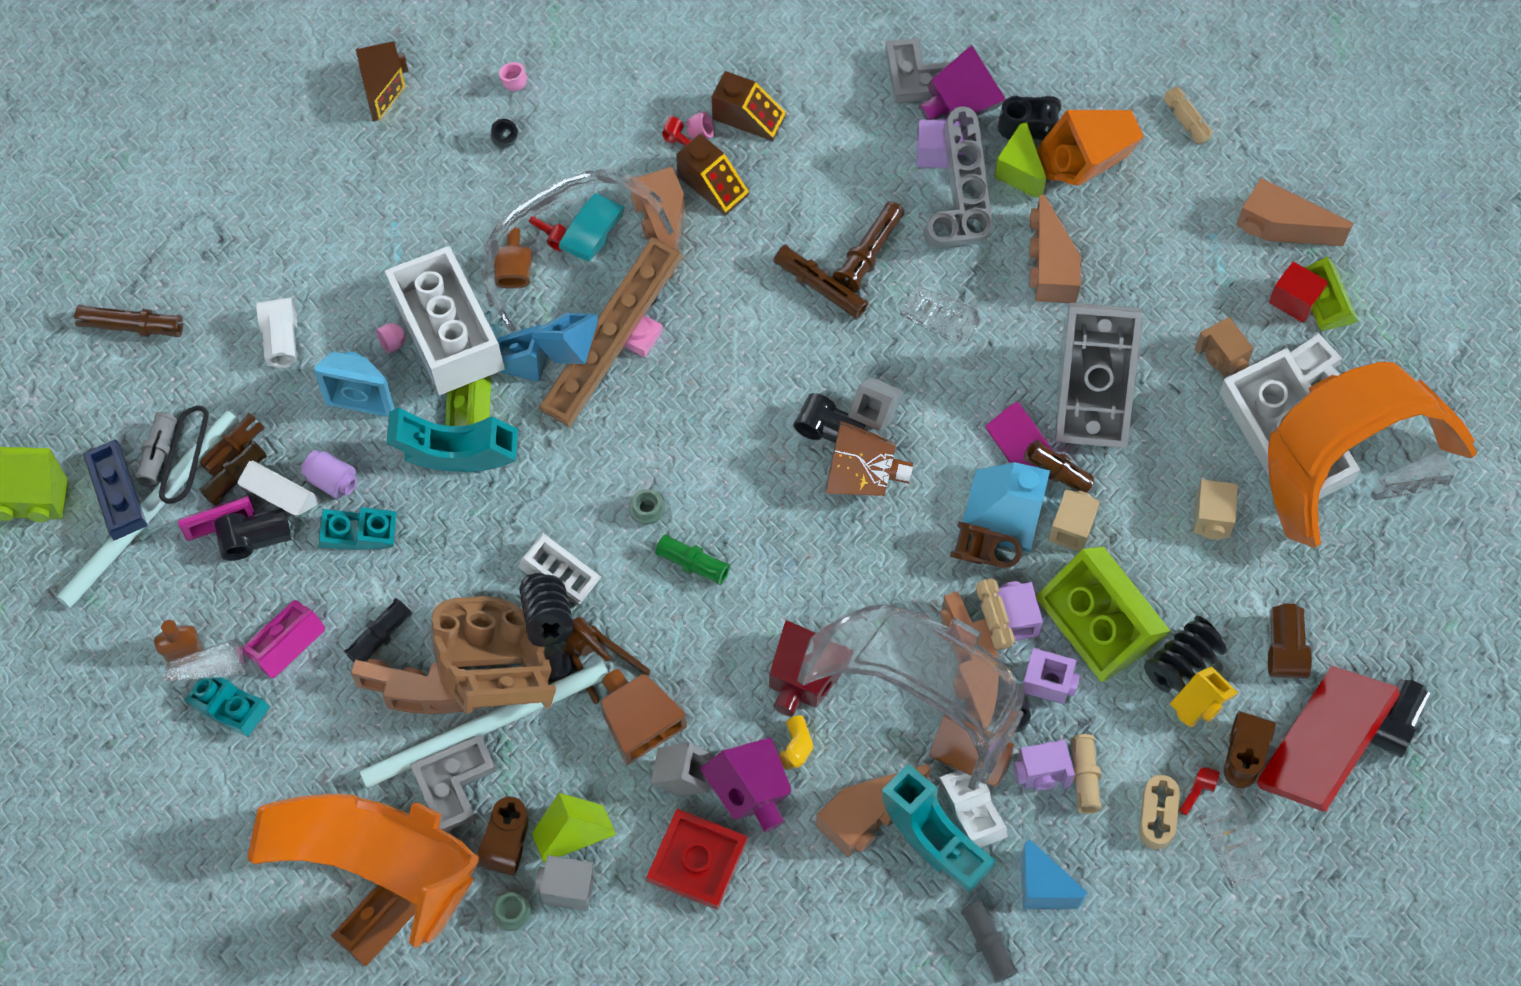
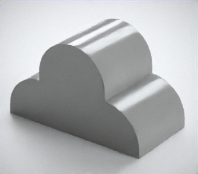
M1069 303L1060 349L1055 429L1056 442L1127 448L1143 308Z

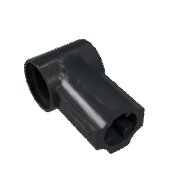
M818 393L808 395L793 424L794 429L808 439L821 440V438H824L836 443L840 421L866 431L869 430L870 426L849 418V413L837 409L832 400Z
M282 508L248 517L238 513L227 514L214 522L220 556L223 560L227 561L241 560L250 556L254 549L292 540L286 512Z
M1400 679L1397 685H1395L1398 687L1400 696L1370 741V743L1400 758L1403 757L1417 729L1414 726L1430 694L1425 690L1424 685L1412 679Z

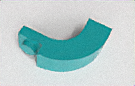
M399 407L389 411L386 444L405 452L404 461L440 471L477 472L499 468L516 461L518 428L493 416L471 425L445 426L429 422Z
M909 763L882 789V800L886 811L905 839L939 873L944 871L968 893L995 866V860L961 832L944 813L937 799V787Z

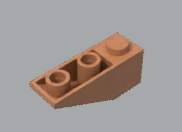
M673 167L634 178L635 192L630 193V198L635 212H641L644 220H641V225L646 240H650L653 237L678 250L684 217V193Z
M1039 195L1037 208H1031L1030 229H1036V237H1031L1029 257L1035 258V267H1030L1029 288H1035V301L1077 303L1081 286V255L1046 196Z
M927 764L915 767L919 773L926 779H929L931 768ZM898 773L843 788L817 813L816 827L848 858L856 850L860 853L866 850L876 838L874 832L883 824L888 827L894 823L883 804L882 789Z

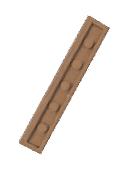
M651 237L599 315L586 363L567 364L538 407L542 413L569 428L571 427L683 258L680 251Z

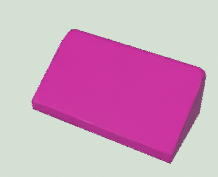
M1019 402L1010 405L985 425V429L1009 463L1016 462L1037 467L1024 459L1027 447L1030 443L1034 444L1035 440L1040 441L1052 450Z
M246 495L179 518L178 524L186 541H191L216 532L214 522L221 516L238 513L248 517L256 514L250 496Z
M293 600L245 644L241 651L267 676L273 679L325 631V626L312 610L297 600Z

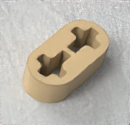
M1166 775L1152 777L1147 782L1142 795L1139 836L1147 847L1154 850L1167 847L1172 842L1177 828L1179 786L1175 780ZM1158 786L1164 787L1165 794L1171 795L1166 797L1163 807H1157L1158 795L1151 793L1156 792ZM1156 817H1162L1161 829L1167 831L1162 834L1161 838L1154 837V831L1148 829L1152 828Z

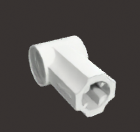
M293 298L257 302V317L260 331L263 333L264 357L267 366H274L277 369L290 367L292 363L297 362L294 329L297 328V316Z

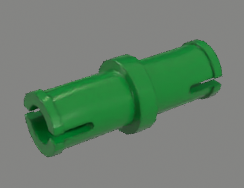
M664 534L657 544L655 555L682 566L683 571L688 574L695 572L716 582L718 585H722L729 574L730 564L703 553V548L697 545L688 546L667 534Z

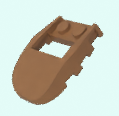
M489 596L452 598L441 602L435 607L432 615L431 638L441 683L466 714L472 713L473 707L542 703L545 708L551 707L556 687L555 685H548L551 673L550 662L545 659V647L532 645L529 641L523 610L510 601ZM521 663L523 666L514 668H498L459 671V669L457 668L468 666L499 665Z

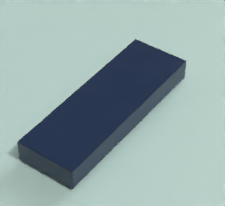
M115 439L83 453L111 538L115 541L148 526L119 442Z

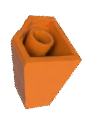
M1067 110L1036 150L1046 179L1063 181L1077 186L1084 184L1126 159L1144 138V135L1132 110Z

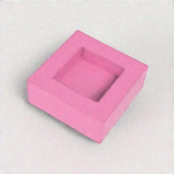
M644 315L624 347L645 358L663 332L662 324Z

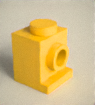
M1211 666L1197 672L1171 701L1170 705L1177 711L1178 718L1185 725L1194 727L1203 719L1206 722L1211 721L1222 710L1223 706L1221 704L1233 699L1238 692Z

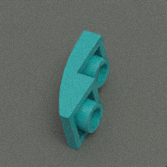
M594 193L569 226L559 244V249L589 262L605 245L607 233L623 217L625 206Z
M360 507L359 513L322 509L318 547L346 550L392 548L394 545L397 511Z
M208 671L204 672L184 699L192 708L246 737L250 736L270 708L262 698L240 690L230 680Z

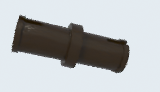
M251 440L231 461L225 460L220 465L222 469L198 490L215 506L222 497L238 484V480L249 461L252 462L253 460L259 464L268 456L256 442Z

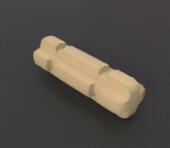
M1175 86L1165 93L1164 101L1170 109H1175L1173 113L1188 132L1192 131L1190 136L1199 145L1210 140L1213 131L1206 122H1201L1203 120L1202 116L1189 99H1184L1186 95L1181 88Z
M992 578L981 580L976 586L979 600L983 601L981 607L990 632H993L991 636L993 645L997 650L1008 649L1013 646L1015 638L1012 629L1007 626L1010 622L1002 597L997 594L1000 592L997 581Z

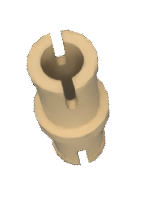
M1089 734L1076 735L1070 739V743L1072 745L1073 769L1075 773L1073 782L1076 784L1077 811L1081 814L1098 813V811L1102 810L1098 780L1101 779V768L1096 765L1095 737Z

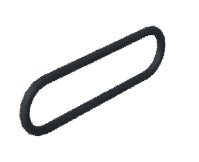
M203 406L188 408L177 420L159 489V498L166 504L181 501L192 488L209 419V412ZM201 411L203 412V420L185 490L177 497L166 498L164 492L182 422L190 413Z

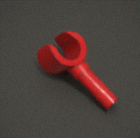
M669 116L663 126V139L669 143L677 141L679 144L686 146L691 141L681 133L684 123L677 117Z
M531 216L529 223L549 235L546 240L548 246L556 251H563L559 249V244L566 233V228L561 224H555L553 227L535 216Z
M1207 767L1201 768L1195 776L1189 795L1178 811L1187 816L1202 789L1214 792L1220 772Z

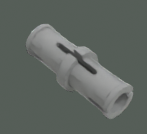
M163 412L155 413L148 439L144 440L141 446L143 455L137 473L134 476L137 482L147 486L157 485L163 461L168 458L170 451L168 445L177 423V419L174 416Z

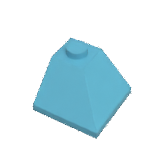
M332 351L316 364L314 372L326 405L389 417V411L395 409L386 378L367 358L354 352H345L343 354Z
M1016 462L976 470L963 522L1009 535L1020 543L1022 551L1031 552L1050 470ZM1009 541L998 544L1015 549V546Z

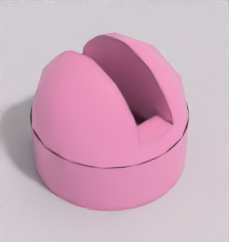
M511 62L500 69L499 77L501 83L509 91H520L527 84V74L521 63Z
M707 112L694 114L688 119L686 132L690 138L694 139L699 134L703 135L706 139L713 137L714 125Z
M389 323L376 329L379 342L388 354L404 345L406 337L400 325Z

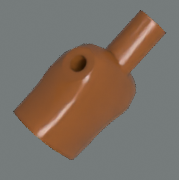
M510 227L507 229L506 246L496 248L493 251L494 284L500 288H523L530 284L532 250L529 247L520 246V229Z
M166 620L162 623V632L154 638V644L157 653L162 655L167 663H185L194 660L201 654L203 648L194 626H177L173 620Z

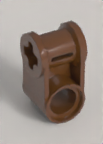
M958 521L957 527L960 531L955 551H951L949 557L977 564L984 563L1000 568H1011L1019 563L1022 557V547L1015 538L990 531L988 528ZM970 535H973L970 549L967 551ZM1004 541L1011 542L1016 549L1015 557L1009 562H1001L995 555L997 545Z
M1238 710L1230 733V745L1223 773L1230 785L1244 789L1255 783L1259 772H1261L1265 764L1267 752L1274 735L1276 721Z
M507 796L495 803L486 833L479 847V862L476 867L511 876L516 875L529 827L527 811L520 799ZM511 812H516L517 819H512L510 824H505L503 817L508 818Z

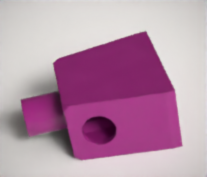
M971 45L930 81L927 87L933 97L920 104L919 108L926 120H934L943 114L947 119L950 113L958 107H968L979 116L1000 107L1006 98Z
M771 737L723 750L700 768L732 818L738 820L755 815L764 833L776 829L785 822L776 805L791 794V786Z

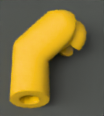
M803 715L791 717L786 721L792 740L787 745L786 750L779 753L782 766L786 770L801 767L813 750V741Z

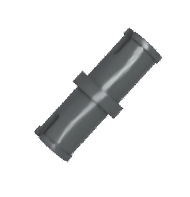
M984 901L975 902L962 909L961 913L964 915L976 940L974 946L977 952H982L995 978V983L1002 982L1016 975L1019 971L1015 968L1003 943L1005 936L1002 931H997Z

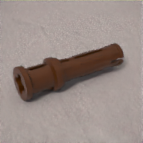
M888 201L884 205L883 210L873 225H871L860 244L849 249L846 254L847 260L841 268L836 269L832 277L841 282L854 293L860 290L862 286L861 281L866 273L874 269L876 255L904 216V209L899 204Z

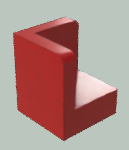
M1292 261L1275 284L1268 303L1305 323L1313 305L1325 290L1328 282Z

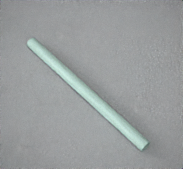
M225 411L205 433L196 470L201 466L200 460L223 439L221 435L223 433L227 435L240 422L231 412ZM196 444L169 472L164 492L166 498H171L188 480ZM161 482L141 503L147 524L166 504L159 498ZM142 529L115 541L110 537L59 592L56 598L70 609Z
M597 662L549 684L556 687L552 704L601 682L608 674L604 662ZM542 703L503 705L360 771L366 787L370 788L411 769L410 764L477 735L481 734L483 736L538 711L544 708Z

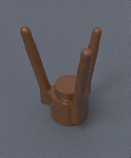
M583 617L573 619L574 628L571 635L564 640L567 645L563 648V652L569 654L570 660L577 672L584 669L578 657L579 653L582 656H587L594 651L604 661L608 662L611 660V656L599 645L600 642L643 674H650L649 668L603 635L595 625L590 626ZM594 686L586 688L594 704L599 703V697Z

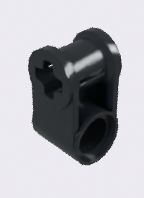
M1011 96L1002 104L997 125L998 132L1004 138L1011 139L1018 126L1027 123L1032 139L1044 140L1059 121V112L1062 109L1061 101L1054 96Z

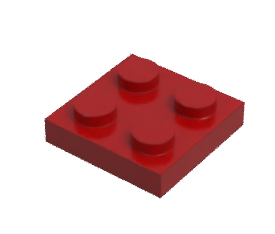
M676 809L648 871L646 881L718 910L746 847L748 836Z

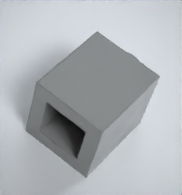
M871 377L859 384L848 417L880 431L892 423L903 390Z
M689 742L659 747L650 784L677 797L709 792L710 784L700 768L713 759L715 755Z
M547 855L545 867L538 868L535 880V890L540 891L542 904L588 911L596 876L594 863Z

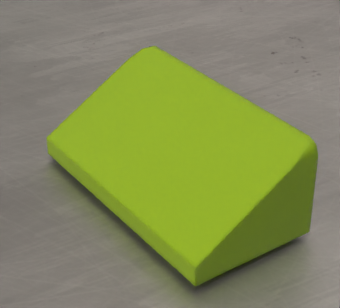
M1328 256L1304 267L1328 282L1325 290L1312 307V312L1321 331L1350 325L1359 321L1336 266Z
M490 376L447 392L445 426H466L489 418Z

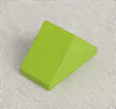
M1023 123L1018 126L997 158L994 177L1035 198H1039V195L1044 193L1046 175L1028 125Z
M563 793L557 794L532 832L543 863H546L547 855L561 857L616 835L603 805Z

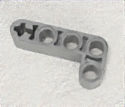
M958 107L950 113L943 127L954 210L935 213L927 222L923 232L925 241L934 248H948L980 243L992 228V215L978 117L972 109ZM957 120H960L961 125L967 126L963 133V141L959 142L962 137L960 126H954ZM961 152L970 154L973 159V165H962L958 161L957 154ZM962 187H974L977 190L978 198L974 200L967 199L962 193ZM967 220H978L982 225V232H971L967 228ZM942 223L946 225L949 230V236H937L933 232V224Z

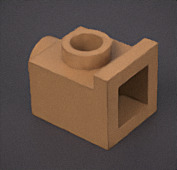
M1228 317L1200 332L1195 350L1198 354L1205 352L1209 364L1213 368L1218 369L1225 378L1248 368L1254 348L1232 319Z

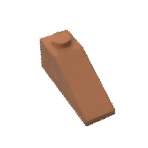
M1260 178L1242 207L1236 226L1244 229L1248 234L1258 236L1266 241L1344 246L1354 223Z

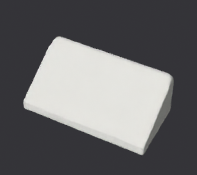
M253 460L248 462L238 480L239 486L293 515H301L318 505L321 501L320 496Z

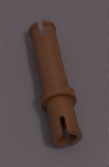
M784 244L777 251L773 259L774 263L795 276L796 282L800 285H808L827 300L850 314L855 320L863 315L869 301L863 299L841 282L818 268L816 261L805 259L789 248L787 244Z
M78 305L74 315V319H81L80 321H75L77 327L136 332L142 337H149L151 334L179 338L182 335L184 323H178L183 321L181 315L153 313L150 309H142L139 312Z

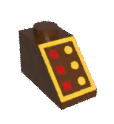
M395 41L355 49L373 122L379 121L405 88L403 73L409 71L405 54L397 53Z
M727 71L723 73L711 96L713 120L770 141L774 140L786 117V112L755 81Z
M697 135L676 154L677 177L725 216L749 196L748 189L725 153L703 135Z

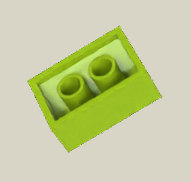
M0 447V521H10L13 518H28L35 522L62 519L69 480L50 448Z
M1104 546L1082 549L1036 595L1038 602L1100 682H1105L1145 656L1171 632Z

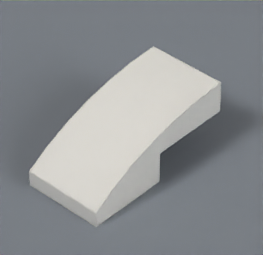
M960 770L940 777V783L962 832L981 848L1008 837L1007 828L991 801L990 790L985 782Z

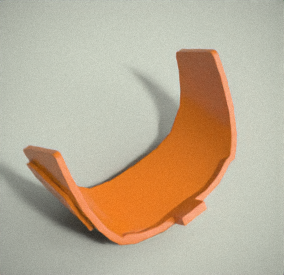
M1376 362L1350 369L1338 376L1331 375L1308 388L1310 393L1290 409L1278 428L1271 432L1268 445L1269 481L1277 514L1287 538L1316 548L1321 545L1318 518L1320 490L1332 465L1355 445L1400 420L1423 415L1427 416L1441 450L1468 458L1476 456L1477 451L1472 444L1475 440L1462 420L1421 379L1416 381L1396 363Z
M320 794L295 797L261 805L256 813L247 860L253 864L278 861H307L331 865L357 874L382 886L416 906L409 945L417 948L425 942H431L443 931L474 881L471 875L479 862V856L474 854L462 841L439 828L442 814L419 803L411 804L410 813H406L389 805L355 795Z

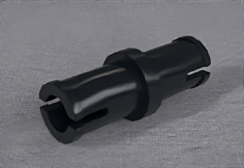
M395 598L375 621L370 620L365 625L367 629L343 652L352 662H355V660L365 662L382 644L387 645L391 641L390 636L413 613L403 602Z

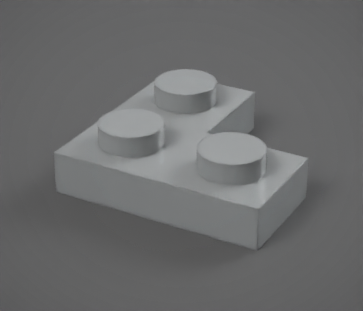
M918 38L885 42V52L895 103L932 98L933 96L927 87L928 84L951 62L923 65Z
M481 734L410 764L428 808L442 814L439 828L447 833L475 821L474 814L462 787L497 772Z

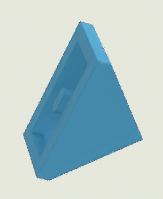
M565 313L533 331V340L554 363L585 364L598 323V315Z
M541 324L497 338L505 370L500 371V373L540 382L548 355L533 340L532 332L542 327Z
M1029 839L1024 844L1021 853L1023 909H1078L1083 904L1087 892L1032 840Z

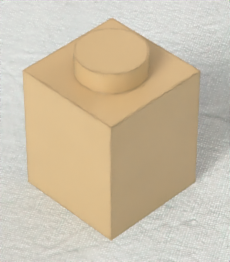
M1201 479L1195 495L1193 534H1200L1205 538L1213 540L1230 537L1236 523L1238 484Z
M1066 489L1048 541L1078 552L1084 549L1098 511L1100 500L1094 499L1090 494L1083 491L1073 492Z

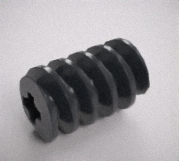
M542 573L526 575L521 581L519 593L529 641L532 645L545 647L566 640L571 635L574 625L564 582L554 575Z
M1195 615L1194 621L1188 622L1184 630L1177 632L1173 638L1174 640L1165 643L1163 649L1157 651L1153 659L1145 662L1144 669L1148 678L1161 691L1169 693L1171 689H1174L1180 693L1186 686L1184 681L1189 682L1195 676V672H1200L1207 668L1204 662L1214 664L1217 661L1215 653L1219 655L1226 653L1227 648L1221 635L1205 618Z

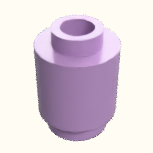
M312 451L305 459L301 468V474L306 477V481L336 499L344 495L348 496L357 484L356 469L326 451Z

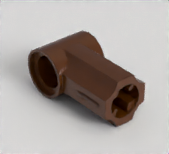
M1290 603L1274 606L1270 610L1271 644L1267 660L1268 674L1270 677L1308 679L1311 673L1312 655L1310 646L1306 645L1304 608Z

